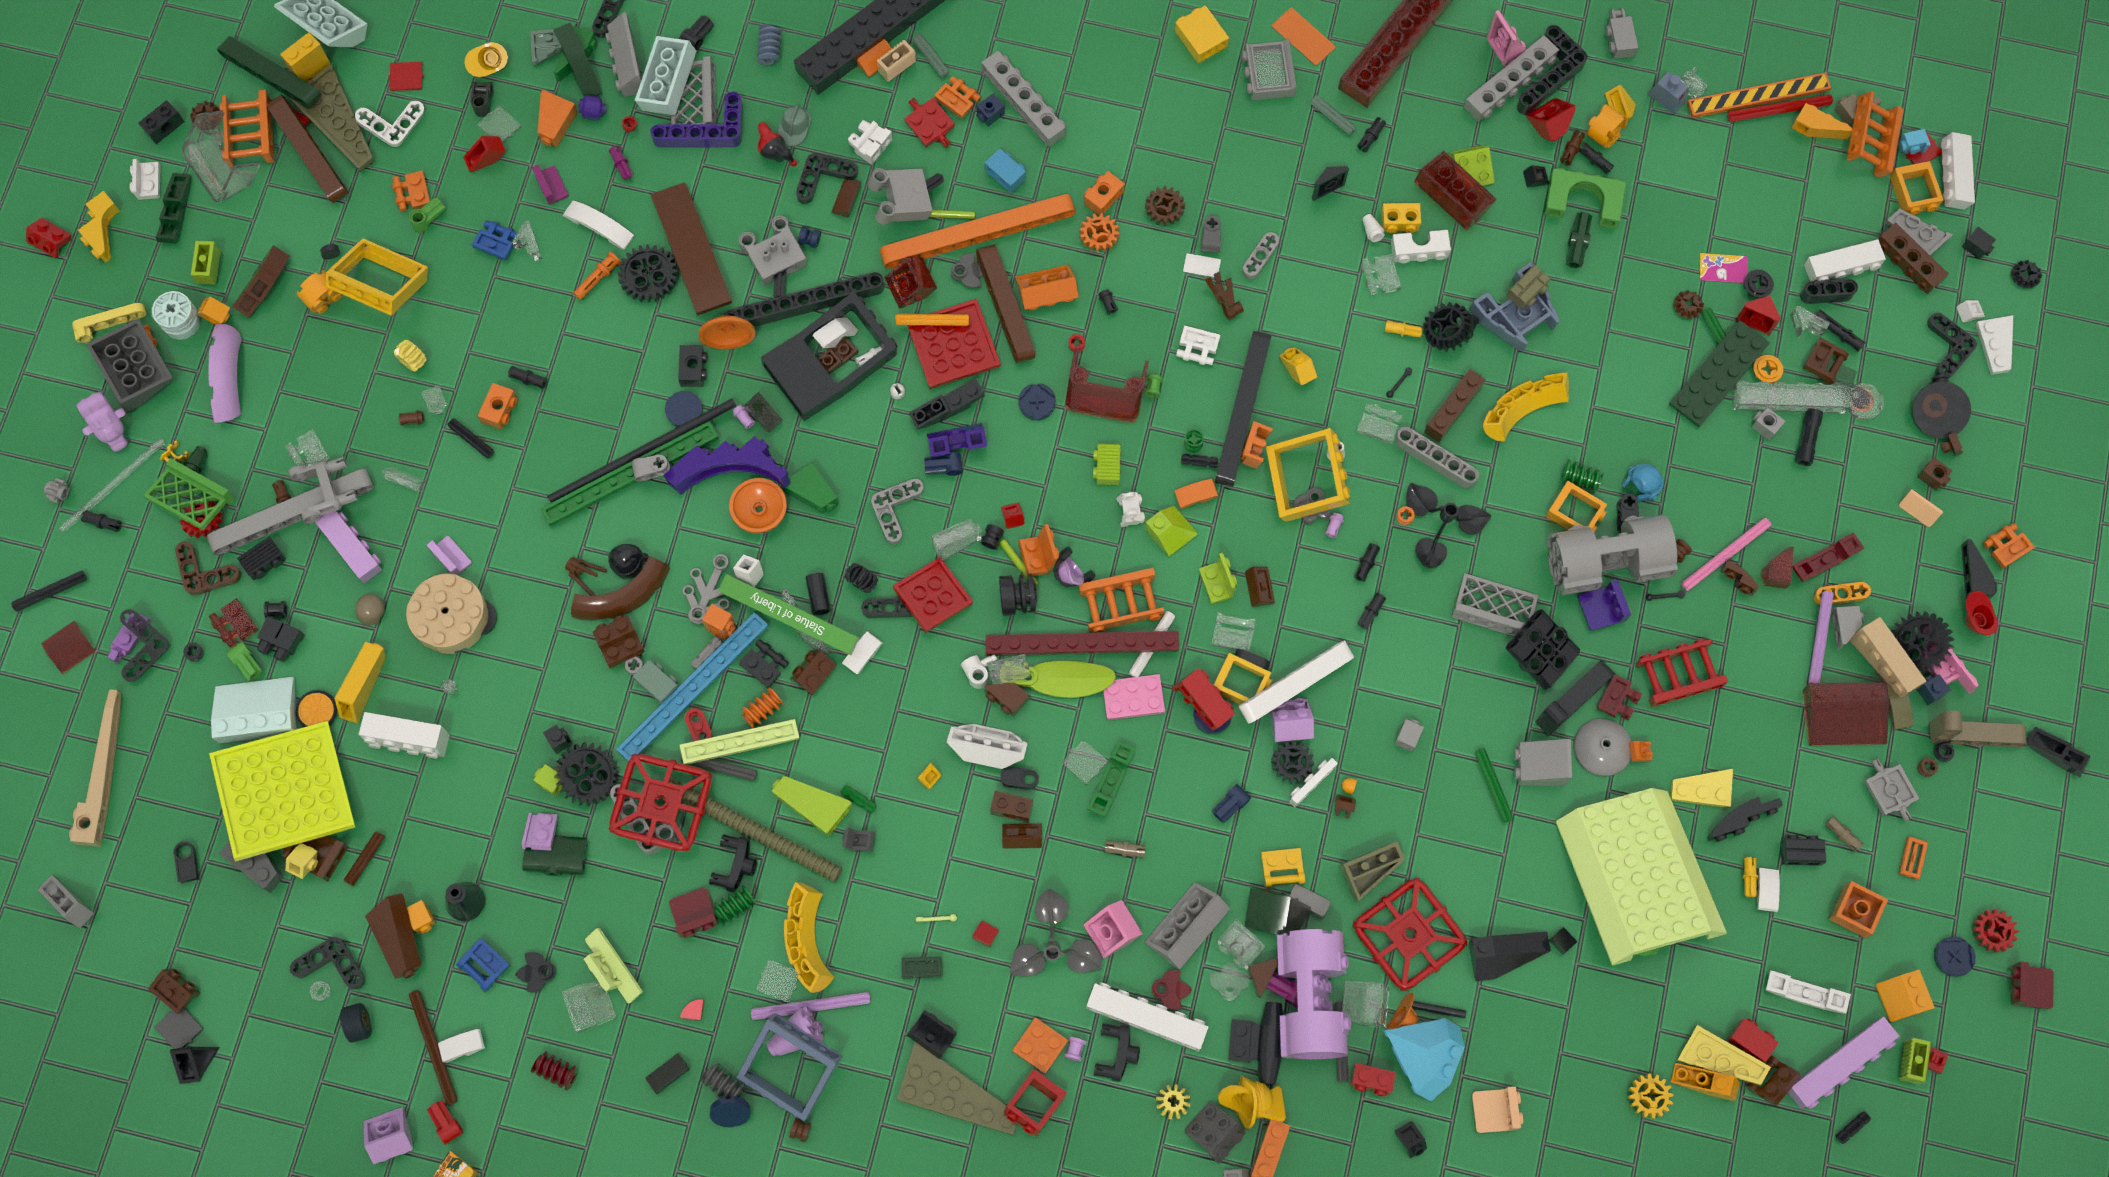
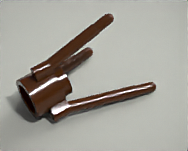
M571 557L565 566V570L570 572L568 576L573 578L590 596H596L577 575L580 576L583 572H586L595 577L598 576L597 573L586 567L601 572H607V570L585 562L582 559L578 560L575 557Z

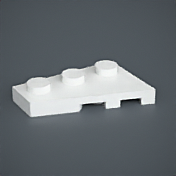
M2013 315L1978 321L1975 325L1990 374L2009 372L2012 363Z

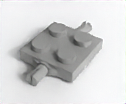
M1880 759L1873 761L1872 763L1877 773L1865 780L1864 783L1881 814L1885 816L1899 811L1904 821L1910 820L1912 817L1907 807L1919 800V797L1903 768L1899 764L1893 768L1885 769Z

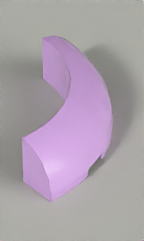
M227 324L215 325L212 333L215 341L209 350V386L213 388L211 407L214 423L229 421L241 414L237 387V361L242 338L234 327Z

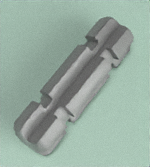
M714 637L710 641V645L707 644L698 654V658L695 657L691 665L695 669H698L723 644L719 638Z

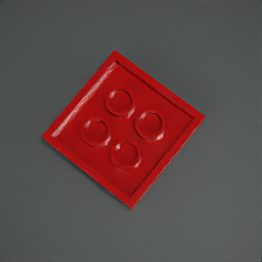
M940 557L893 585V590L925 633L973 604L970 596Z

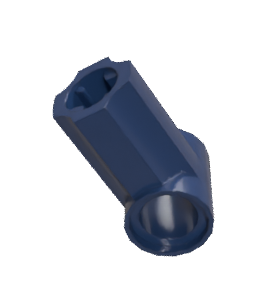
M951 452L944 456L924 458L926 475L945 473L949 476H956L962 474L960 453Z
M1236 784L1212 810V813L1224 824L1238 809H1242L1252 797Z

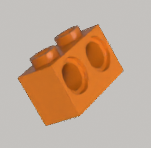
M711 604L702 618V622L706 631L726 641L736 631L733 616Z

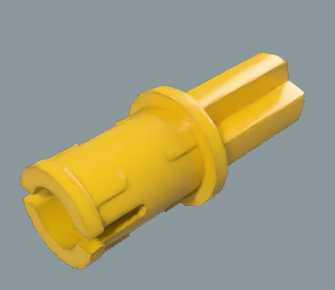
M1387 320L1385 332L1400 334L1402 337L1403 335L1421 337L1423 328L1405 324L1406 322L1397 323Z
M1752 857L1744 858V875H1742L1744 879V895L1749 898L1756 897L1757 859L1753 858L1752 860Z

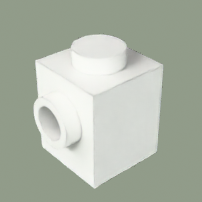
M744 554L733 568L736 579L753 587L757 585L764 575L760 561Z

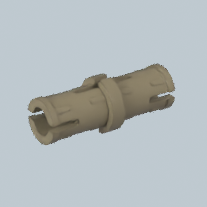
M1835 816L1825 824L1838 836V840L1846 843L1854 852H1857L1864 843L1850 832L1851 829L1842 825Z
M1106 840L1105 853L1122 854V857L1130 855L1144 858L1146 845L1129 844L1128 841L1122 843Z

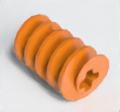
M767 688L768 695L764 692L761 693L762 700L758 697L754 698L756 704L749 702L750 709L745 706L742 707V716L752 729L755 728L754 722L759 725L762 724L761 717L767 720L766 713L774 715L773 708L779 711V703L783 704L771 688Z

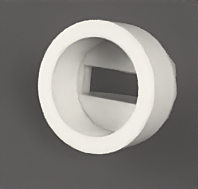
M900 383L893 384L890 388V394L894 399H901L905 395V388ZM896 387L900 390V394L896 391Z

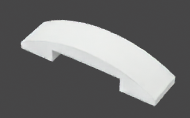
M572 201L563 214L565 218L578 225L582 224L607 238L609 243L625 251L635 237L630 231L608 216L577 201Z
M1770 971L1766 991L1815 1008L1843 1014L1847 1013L1851 994L1832 988H1822L1790 978L1791 976Z

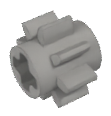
M58 478L54 482L48 481L44 487V493L47 494L46 498L55 503H58L59 499L65 500L69 494V488L66 487L68 484Z

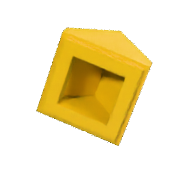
M930 763L918 776L917 780L930 790L942 774Z

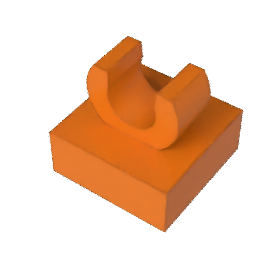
M1632 741L1629 743L1632 762L1652 761L1651 742Z

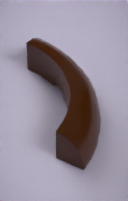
M648 557L641 572L621 589L596 596L575 594L571 607L572 618L589 621L613 619L636 610L646 603L656 590L662 586L670 567L658 559Z

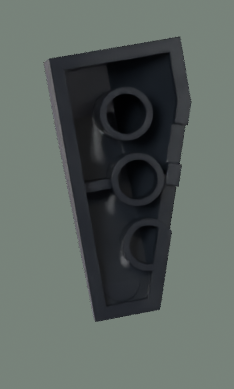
M1547 932L1472 938L1468 942L1475 982L1496 979L1551 951Z

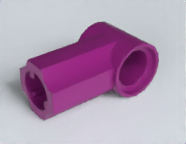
M1274 972L1266 989L1283 997L1287 1003L1298 1008L1297 982H1291Z

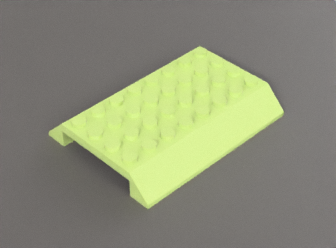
M1655 788L1646 789L1577 808L1556 821L1612 966L1631 961L1634 954L1706 935L1707 939H1711L1727 933L1668 791Z

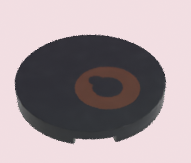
M1935 382L1922 388L1914 398L1912 404L1913 418L1916 426L1924 434L1935 438H1947L1949 434L1959 433L1967 425L1971 415V403L1965 391L1959 386L1950 382Z

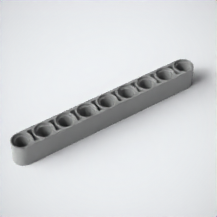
M366 469L354 471L332 481L337 495L354 489L358 497L374 488ZM319 486L209 533L207 539L213 554L222 555L302 521L301 514L308 510V507L325 502L322 488Z

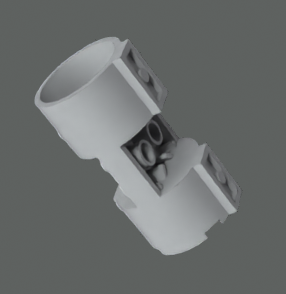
M1665 515L1645 518L1644 516H1629L1624 520L1621 526V533L1616 537L1602 536L1597 540L1590 527H1581V525L1572 526L1568 531L1548 535L1547 547H1551L1549 556H1547L1549 569L1554 584L1559 585L1558 590L1561 591V595L1599 589L1603 583L1602 572L1627 568L1637 583L1672 577L1678 570L1675 535L1672 525Z

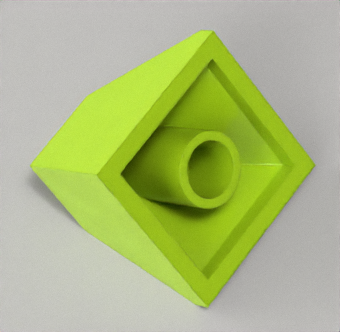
M1175 506L1159 511L1146 521L1145 530L1168 557L1198 535L1197 531Z

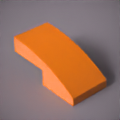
M1213 479L1200 481L1174 490L1181 509L1198 502L1204 503L1219 497Z

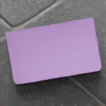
M446 536L438 544H435L433 540L427 544L430 551L451 574L459 575L472 564L471 560L449 536Z

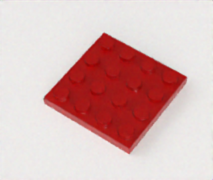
M977 299L930 313L969 315V325L967 326L907 325L929 389L1001 367Z

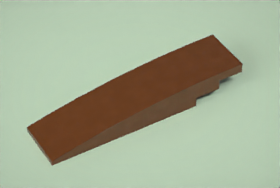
M684 182L650 194L697 316L732 304L731 297L686 183Z

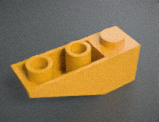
M1807 103L1791 127L1807 137L1847 140L1851 136L1853 129L1847 123H1842L1832 115L1826 114L1818 110L1817 107Z
M1675 1063L1671 1083L1734 1102L1736 1101L1740 1085L1739 1080L1735 1076Z

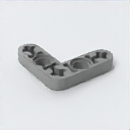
M911 479L872 496V507L887 542L892 545L900 543L903 537L892 507L918 498L923 494V483L919 479ZM912 485L919 487L917 492L911 490ZM906 487H907V491H908V494H909L908 496H906V492H905V489H904V488H906ZM895 491H901L903 496L897 500L892 497V494ZM888 494H889V498H890V501H891L890 503L888 502V499H887V496H886V495H888ZM878 498L884 500L883 505L880 506L877 503ZM885 514L891 515V522L884 523L881 520L882 516ZM890 527H893L894 533L897 534L896 539L890 537Z

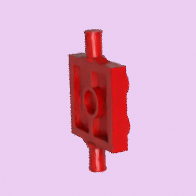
M912 98V101L910 100L908 103L913 107L914 111L904 118L907 125L926 148L937 141H940L945 148L950 146L951 142L945 136L948 131L955 127L953 121L934 98H931L922 105H919L915 98Z

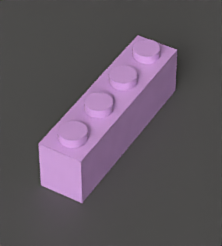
M334 511L325 514L315 523L361 582L365 584L382 571L379 566L381 561L375 554H369L368 550L370 547L364 540H358L357 536L359 533L353 526H347L346 522L348 519L342 512L337 513Z

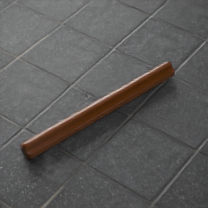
M416 990L409 993V998L447 1105H452L457 1102V1097L445 1062H442L438 1042L421 993Z

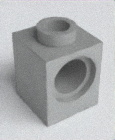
M1767 407L1764 412L1759 411L1753 418L1756 422L1752 428L1770 441L1785 423V420ZM1763 420L1768 421L1770 426L1766 425Z
M1406 719L1395 745L1413 752L1424 727L1416 720Z

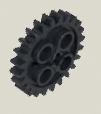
M649 244L646 245V249L639 245V251L632 248L633 254L626 253L628 259H621L624 265H618L621 271L617 272V274L621 277L618 280L622 284V290H626L627 296L632 294L633 300L639 297L640 302L644 298H646L648 303L651 298L657 302V296L664 299L663 293L670 294L669 288H675L672 282H678L675 276L679 275L676 270L678 267L674 263V257H670L669 251L664 253L663 247L657 250L656 245L652 249H650ZM644 259L646 260L648 269L650 271V276L653 282L652 288L649 285V281L643 264ZM653 261H659L656 265H651ZM635 266H641L638 270H633ZM658 277H663L661 281H655ZM640 282H645L643 286H637Z
M1916 611L1915 617L1909 613L1908 620L1902 617V624L1895 623L1898 629L1891 630V632L1895 634L1894 637L1920 671L1921 669L1922 673L1927 674L1928 668L1930 671L1935 672L1934 666L1942 668L1940 662L1947 663L1948 661L1945 656H1952L1948 649L1954 648L1953 645L1949 644V642L1954 641V638L1948 635L1953 633V631L1946 629L1949 624L1946 622L1942 623L1943 619L1941 617L1936 619L1934 613L1929 617V613L1926 611L1921 616V613ZM1931 626V631L1924 635V628ZM1915 627H1917L1918 635L1915 633ZM1912 633V639L1909 642H1905L1906 635ZM1919 637L1924 640L1922 645L1928 654V658H1925L1924 649L1918 645L1921 643ZM1937 643L1938 649L1935 652H1931L1930 647ZM1919 651V657L1913 660V652Z
M586 742L582 743L581 747L578 743L574 745V749L569 747L567 749L568 753L563 752L561 754L562 758L557 760V763L560 765L554 768V770L559 772L554 778L560 779L556 786L562 785L563 787L559 792L566 791L565 798L573 797L572 803L579 800L580 806L585 801L587 806L592 804V800L595 805L600 803V800L605 801L607 799L606 795L610 796V789L615 786L613 783L619 780L617 777H614L619 771L613 770L617 763H611L613 756H606L608 750L601 752V745L595 749L594 743H591L589 747H587ZM585 757L591 758L593 764H587L585 761ZM596 765H601L600 768L596 769L590 775L584 777L576 784L572 783L574 780L579 778L582 774L591 770ZM569 768H575L577 775H572ZM596 774H602L604 781L598 780ZM581 783L587 785L588 791L581 789Z

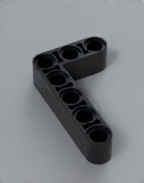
M1550 25L1546 29L1544 36L1559 49L1556 57L1561 62L1522 93L1517 104V110L1523 115L1534 111L1584 68L1587 61V53L1557 25Z
M1600 660L1559 700L1553 701L1541 713L1535 723L1550 736L1605 685L1615 673Z

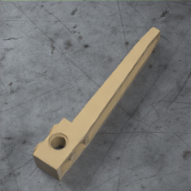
M109 690L104 707L86 803L78 802L77 808L73 812L74 824L70 829L69 837L70 841L76 845L101 847L109 805L120 718L121 693L118 690ZM90 820L89 827L84 829V824Z

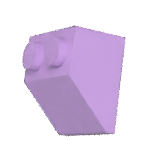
M403 1107L363 1121L364 1147L373 1164L384 1162L389 1158L413 1150L412 1135Z

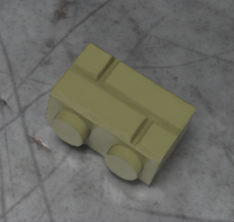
M1533 265L1506 295L1521 310L1526 306L1530 308L1537 301L1535 297L1539 293L1543 295L1548 290L1549 286L1547 284L1550 278L1545 273H1542L1536 265Z

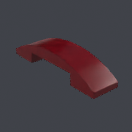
M1852 533L1832 546L1792 565V568L1800 580L1805 582L1862 551L1864 547L1855 533Z

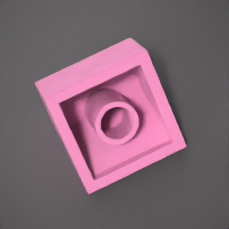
M1122 900L1108 905L1083 924L1103 958L1112 955L1142 935L1141 930Z

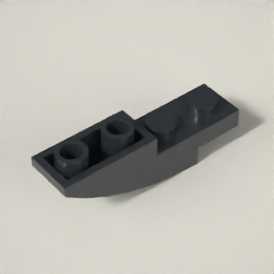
M975 378L945 396L940 395L911 411L909 415L917 430L963 412L971 407L970 404L983 398L985 394Z
M1757 797L1740 805L1714 827L1707 837L1708 841L1715 839L1716 842L1727 839L1726 835L1733 833L1734 836L1746 832L1745 828L1750 825L1749 822L1760 819V815L1767 814V816L1778 813V809L1783 806L1781 799L1778 798L1762 804L1760 798Z

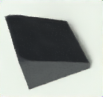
M1531 165L1523 171L1527 187L1549 184L1545 167Z
M1564 927L1549 940L1562 955L1577 943L1575 938Z

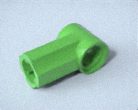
M434 197L421 209L413 210L409 215L413 229L420 233L425 232L429 228V224L446 211V208L438 198Z
M243 641L226 652L235 666H238L248 681L257 679L263 672Z

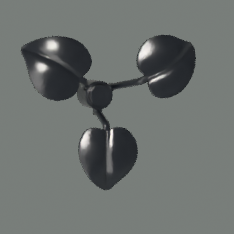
M1410 483L1406 500L1408 507L1413 509L1414 514L1424 516L1428 511L1430 513L1441 511L1440 519L1443 521V524L1434 541L1430 538H1423L1417 543L1415 548L1417 558L1426 568L1439 566L1447 556L1446 546L1442 543H1437L1447 523H1451L1455 519V521H1459V528L1463 532L1474 535L1482 531L1491 519L1489 513L1470 505H1463L1458 508L1454 503H1447L1444 507L1441 505L1439 508L1434 509L1437 506L1438 499L1431 489Z

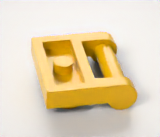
M1301 848L1261 852L1265 887H1272L1275 884L1305 883ZM1297 870L1296 875L1271 877L1270 872Z

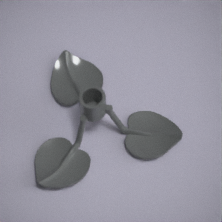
M1052 889L1042 893L1037 900L1035 914L1041 923L1050 922V941L1045 945L1044 952H1038L1036 946L1032 944H1023L1016 948L1012 957L1010 973L1017 976L1036 975L1046 965L1043 957L1050 961H1055L1060 955L1063 956L1068 952L1070 953L1067 956V963L1073 971L1086 973L1101 969L1102 960L1100 953L1091 942L1077 940L1074 942L1072 949L1061 950L1060 944L1054 941V921L1061 922L1068 915V904L1061 895Z

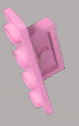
M1927 626L1924 629V635L1931 631V626ZM1933 644L1930 651L1935 652L1938 649V644ZM1948 649V652L1952 654V656H1945L1948 662L1941 661L1942 668L1934 666L1935 672L1930 671L1933 677L1940 674L1947 685L1958 679L1969 694L1973 693L1979 686L1976 678L1969 673L1963 661L1958 659L1953 650ZM1925 651V658H1928V654Z

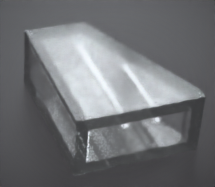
M969 518L931 535L932 548L944 562L981 540L982 529L977 522L974 523Z

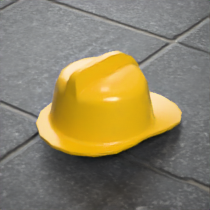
M494 42L476 47L466 55L465 67L470 74L476 77L490 75L505 67L508 59L507 51L502 45Z

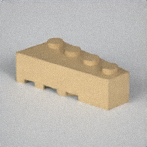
M1881 617L1861 628L1849 640L1901 698L1926 682L1923 675Z

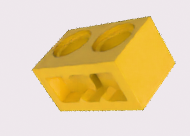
M1420 203L1383 204L1381 223L1384 232L1396 233L1398 231H1405L1406 233H1414L1419 231L1421 225ZM1392 217L1396 221H1390L1388 218ZM1407 217L1413 218L1414 221L1407 220Z

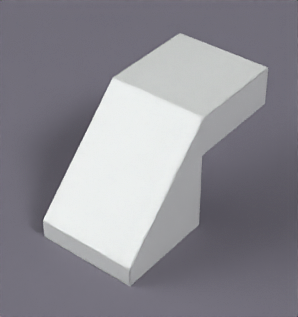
M835 318L812 336L823 348H835L843 336H855L858 329L848 318Z

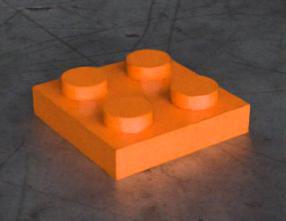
M1035 1017L1012 1052L1046 1075L1068 1043V1040Z

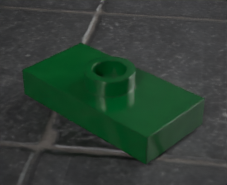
M942 957L902 958V979L942 978Z

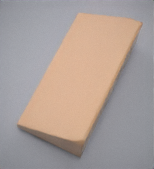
M1912 489L1899 503L1900 508L1927 527H1931L1943 513L1941 509Z

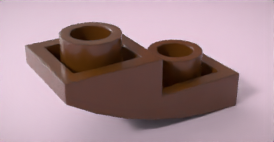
M845 337L835 348H829L818 360L828 374L848 362L859 351Z
M1730 560L1724 564L1721 572L1729 579L1738 580L1735 587L1740 592L1746 595H1753L1758 590L1759 586L1755 580L1740 566Z

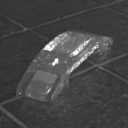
M786 588L783 589V601L798 608ZM793 628L798 636L812 649L820 650L826 656L830 654L829 648L824 642L814 637L811 638L810 635Z

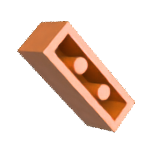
M1269 1120L1250 1177H1273L1290 1125Z

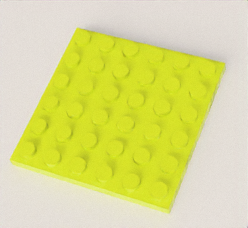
M328 721L209 753L235 862L355 828Z

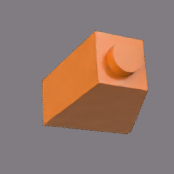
M545 90L541 91L538 134L543 144L558 147L578 112L574 103Z

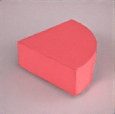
M704 1000L690 1002L683 1009L680 1018L701 1021Z

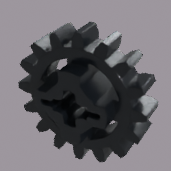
M1293 741L1292 745L1285 742L1284 748L1279 745L1278 751H1274L1273 755L1276 758H1272L1271 763L1276 765L1272 767V770L1278 771L1276 777L1283 776L1282 782L1289 779L1290 784L1294 780L1300 783L1301 777L1306 779L1308 777L1306 773H1312L1310 767L1314 766V762L1310 760L1313 758V754H1307L1309 748L1303 749V743L1296 746V741ZM1281 756H1282V759L1284 760V764H1283L1282 767H1281V765H1280V757H1281ZM1298 759L1297 762H1296V764H1292V765H1289V766H1288L1290 760H1291V761H1294V760ZM1303 759H1305L1306 763L1305 769L1303 768L1304 766L1301 764V761Z

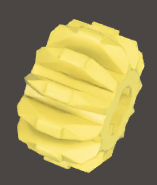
M409 340L399 343L394 350V354L399 362L411 371L420 369L427 360L425 354L417 345H414Z
M1177 1084L1174 1085L1173 1091L1170 1085H1167L1166 1090L1168 1093L1161 1089L1159 1093L1163 1097H1156V1101L1163 1102L1156 1106L1157 1109L1164 1108L1161 1113L1162 1116L1169 1112L1168 1119L1170 1120L1173 1117V1113H1175L1177 1119H1180L1179 1111L1186 1115L1187 1111L1183 1107H1190V1103L1184 1102L1190 1096H1182L1185 1088L1178 1092ZM1172 1097H1175L1179 1105L1175 1104L1174 1107H1171L1168 1099L1171 1100Z

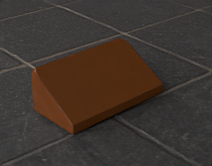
M843 181L831 211L832 213L849 218L861 188V181Z
M1251 567L1246 570L1245 575L1251 606L1257 607L1274 604L1275 600L1268 567Z
M1002 824L1003 848H1042V824Z

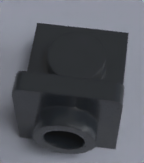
M1412 1121L1395 1130V1135L1405 1147L1409 1158L1419 1156L1427 1149L1425 1138Z

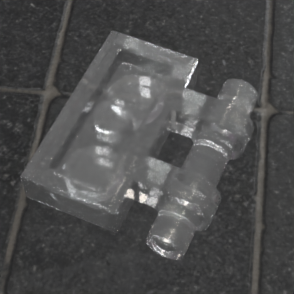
M1392 254L1374 257L1373 265L1370 264L1368 258L1362 260V271L1366 275V286L1370 290L1371 295L1378 293L1377 287H1381L1382 294L1401 289ZM1374 272H1377V280L1373 277Z
M1367 403L1365 410L1371 412V415L1363 413L1356 432L1392 444L1399 425L1393 424L1392 421L1400 423L1402 415L1396 414L1394 410L1388 411L1380 408V405ZM1380 415L1382 417L1387 418V421L1377 418L1376 416Z
M313 429L296 438L299 443L298 446L294 447L293 443L286 445L287 454L290 459H293L296 464L295 466L307 467L323 460L331 461ZM302 452H304L307 457L303 461L299 456Z

